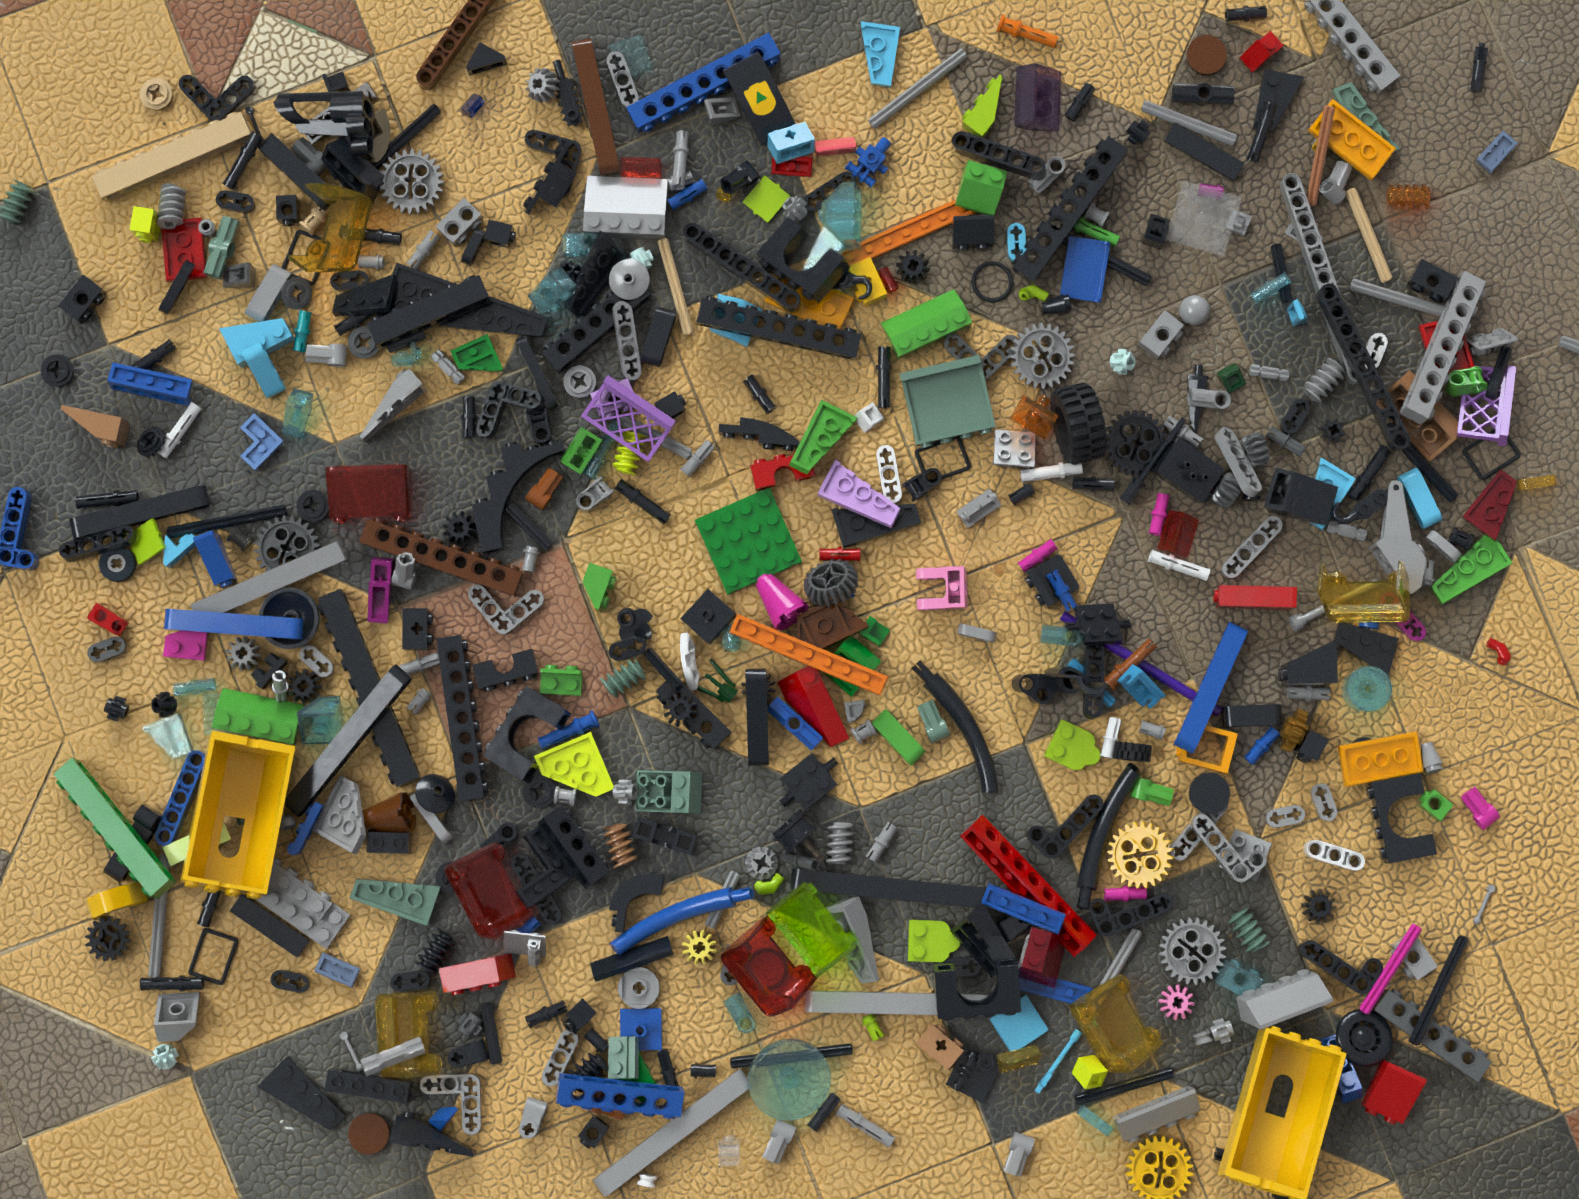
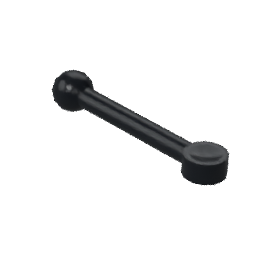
M248 106L245 112L250 116L255 132L261 135L253 115L254 109Z

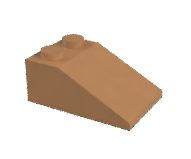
M61 405V410L96 438L100 439L101 444L114 449H118V446L125 447L130 423L125 419Z

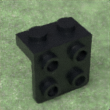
M1059 554L1024 574L1027 586L1030 589H1034L1037 594L1035 598L1038 604L1044 606L1045 609L1060 601L1059 597L1054 594L1055 590L1046 577L1047 574L1052 573L1053 575V571L1058 570L1065 585L1069 586L1070 594L1079 589L1078 582Z

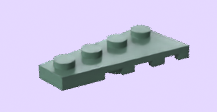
M1352 82L1334 88L1331 91L1336 102L1396 148L1393 153L1400 150L1399 146L1394 144L1389 137L1388 131L1380 125L1374 112L1372 113L1367 107L1366 101Z
M357 878L349 899L428 926L441 886Z

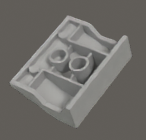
M587 176L583 219L584 236L597 237L599 231H602L607 236L613 238H665L668 179Z

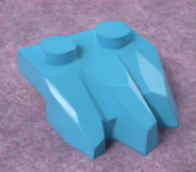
M717 294L718 301L722 303L733 301L738 303L739 307L746 308V305L757 307L736 297ZM721 309L714 310V316L717 319L724 318L725 314ZM742 314L734 315L733 318L736 323L744 322ZM759 318L754 319L753 323L755 326ZM709 328L711 332L723 338H728L744 347L748 345L751 338Z

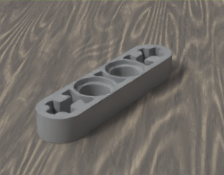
M619 301L613 306V318L621 370L625 378L636 380L641 375V364L633 311L628 303ZM622 305L627 309L624 312V317L626 320L629 319V322H618V320H623L622 315L617 313V310H620ZM624 325H628L631 329L628 336H622L620 333V329ZM627 345H631L634 348L631 356H625L623 353V349ZM624 360H636L635 362L631 361L632 367L636 369V371L633 372V376L627 373V370L630 369V365L628 362L625 363Z
M1222 427L1215 434V439L1243 493L1249 497H1255L1262 489L1261 483L1234 432L1228 427Z
M1277 516L1268 517L1223 563L1221 573L1225 578L1233 579L1237 577L1282 529L1283 524L1280 518ZM1269 521H1276L1277 530L1272 529L1268 535L1260 530L1263 528L1265 531L1270 526ZM1255 535L1263 536V545L1257 546L1254 544L1253 538ZM1242 549H1247L1250 552L1249 560L1245 561L1240 558L1239 552ZM1233 557H1235L1237 562L1243 564V566L1240 567V565L1238 564L1234 568V571L1236 573L1228 574L1226 572L1228 570L1226 566H1232L1236 562L1235 560H1233Z

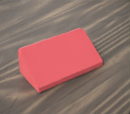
M854 137L815 141L816 156L856 151Z

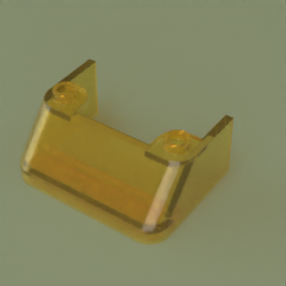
M306 183L305 187L320 197L326 204H331L322 240L312 241L308 245L305 255H289L288 259L305 272H345L353 270L358 263L372 207V200L363 193L332 183Z
M1398 561V570L1390 573L1387 581L1348 582L1347 577L1340 572L1328 573L1325 563L1320 562L1317 593L1329 620L1338 623L1403 622L1410 618L1409 577L1403 561Z

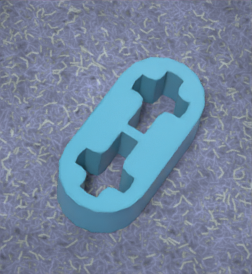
M1013 223L1007 229V255L1013 262L1016 257L1011 252L1014 251L1015 245H1018V250L1022 252L1020 255H1023L1026 250L1024 248L1026 244L1025 228L1020 223ZM1014 228H1017L1022 233L1018 235V241H1015L1014 234L1010 233L1013 232Z

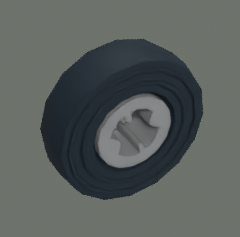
M126 547L103 553L99 558L100 572L110 581H125L136 570L135 556ZM115 559L118 561L120 559L122 560V562H120V564H122L121 568L116 567L114 569L113 565L115 564L113 563V561Z

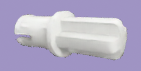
M1115 717L1109 718L1105 736L1103 735L1104 743L1100 756L1113 759L1115 742L1119 741L1117 737L1121 725L1120 719Z

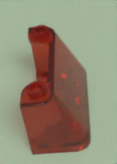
M387 464L325 468L329 519L334 520L335 524H343L350 518L390 516L395 518V521H407V518H412L411 468L408 465Z
M498 842L482 847L444 867V872L475 932L481 938L492 940L504 934V931H509L534 915L532 911L533 906L526 909L515 894L516 889L501 862L504 860L505 850Z
M766 915L761 917L721 954L720 958L724 966L765 1015L774 1017L793 1009L817 980V976L806 965H793L771 936L776 932V926L769 916Z

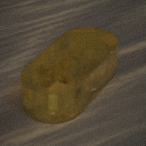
M1555 475L1517 480L1518 491L1557 485Z

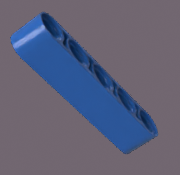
M191 751L184 762L155 832V841L159 845H169L178 838L200 785L206 754L202 751ZM197 754L202 757V762L198 766L193 762ZM189 773L194 776V782L190 785L185 781ZM183 792L186 795V801L180 804L177 797ZM175 811L178 814V820L172 823L169 817ZM164 831L170 833V839L167 842H164L161 837Z

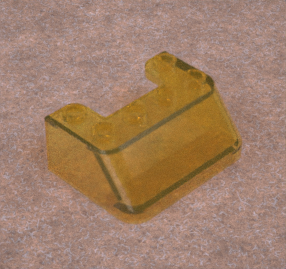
M436 990L377 995L375 1010L378 1053L417 1037H420L425 1049V1053L384 1068L380 1071L383 1077L415 1078L441 1074V1059L436 1053H429L428 1019L426 1017V1012L434 1011L438 1005Z

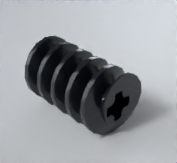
M436 927L439 935L432 933L435 941H427L430 948H422L425 955H417L421 961H414L422 969L434 974L438 972L435 966H442L439 959H447L444 952H452L449 945L456 946L454 937L439 927Z
M595 1050L596 1055L588 1053L590 1060L587 1061L582 1058L583 1066L576 1063L577 1071L569 1069V1073L596 1077V1074L601 1077L603 1075L601 1068L608 1071V1064ZM576 1089L580 1093L584 1092L581 1089Z

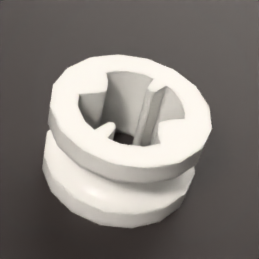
M639 1173L640 1180L637 1181V1184L655 1188L654 1181L657 1180L656 1176Z

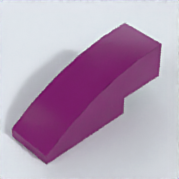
M373 557L371 560L367 622L388 623L394 558Z

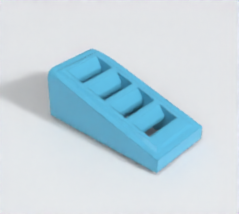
M1298 299L1294 300L1287 307V312L1292 325L1295 327L1306 323L1308 318L1301 302Z

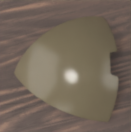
M385 108L374 111L375 119L372 122L374 127L373 151L371 154H362L370 163H376L381 160L388 149L390 123ZM335 136L336 139L346 138V136Z

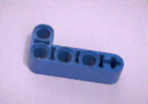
M14 487L8 493L0 531V564L31 571L38 567L39 558L32 552L21 550L31 504V494L21 487ZM17 495H23V499L18 500L16 497ZM15 512H19V520L13 522L12 515ZM14 532L15 539L9 542L8 535ZM10 552L11 559L5 562L4 554ZM30 555L31 563L25 566L24 558Z

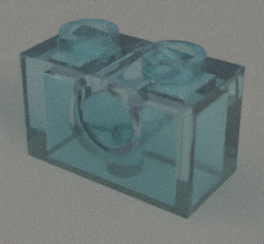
M560 267L549 272L528 297L542 315L548 312L554 313L561 307L560 303L572 295L571 291L576 285L563 268Z
M1230 959V961H1223L1224 965L1220 967L1219 973H1217L1213 981L1238 995H1243L1244 991L1259 989L1264 979L1259 977L1261 973L1251 968L1247 971L1241 968L1242 964L1240 962ZM1238 973L1244 975V982L1240 985H1237L1234 980Z

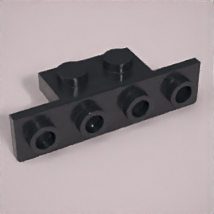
M565 141L563 144L559 143L554 151L555 158L552 162L549 161L543 170L545 175L542 180L538 179L533 187L535 190L531 197L528 196L524 201L523 207L525 208L523 211L529 215L538 198L557 207L577 174L560 163L570 146Z

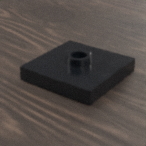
M707 589L680 619L705 642L711 645L736 618L737 614Z

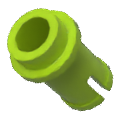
M869 1014L862 1018V1025L866 1026L872 1041H876L879 1037L882 1038L884 1034L876 1021L877 1017Z

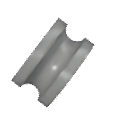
M1211 1030L1193 1034V1038H1196L1195 1044L1201 1045L1213 1041V1037H1210Z

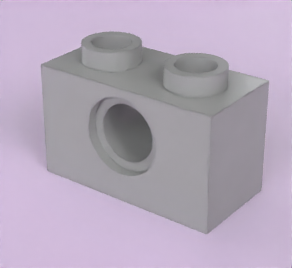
M1164 310L1140 340L1138 346L1156 360L1160 355L1164 357L1171 349L1168 346L1172 340L1176 342L1182 335L1183 331L1180 329L1183 327V324ZM1157 333H1166L1167 340H1159L1157 337Z
M1401 937L1400 939H1398L1390 945V947L1393 949L1391 951L1392 955L1395 952L1398 945L1400 944L1403 937ZM1417 937L1402 961L1404 973L1409 979L1413 978V980L1421 979L1438 967ZM1411 951H1414L1417 956L1413 963L1408 961V954Z

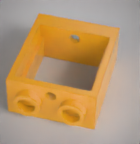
M1206 725L1204 731L1226 737L1219 765L1186 757L1187 751L1177 747L1175 756H1178V762L1227 774L1238 734Z

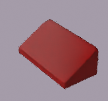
M813 153L779 164L776 163L772 156L771 174L811 177Z

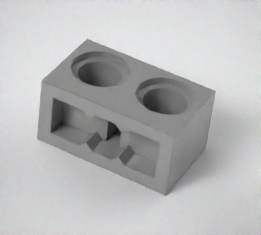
M463 198L436 225V228L456 247L467 240V234L472 229L475 231L476 228L480 227L483 217L477 209ZM467 212L473 213V217L469 221L463 220V215ZM458 227L459 232L456 235H450V228Z

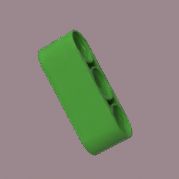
M885 709L871 722L873 727L910 766L926 753L923 747L888 710Z

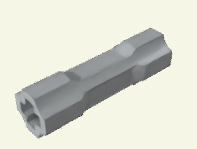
M417 1037L399 1046L363 1058L360 1062L365 1075L369 1076L394 1064L425 1053V1049L420 1037Z

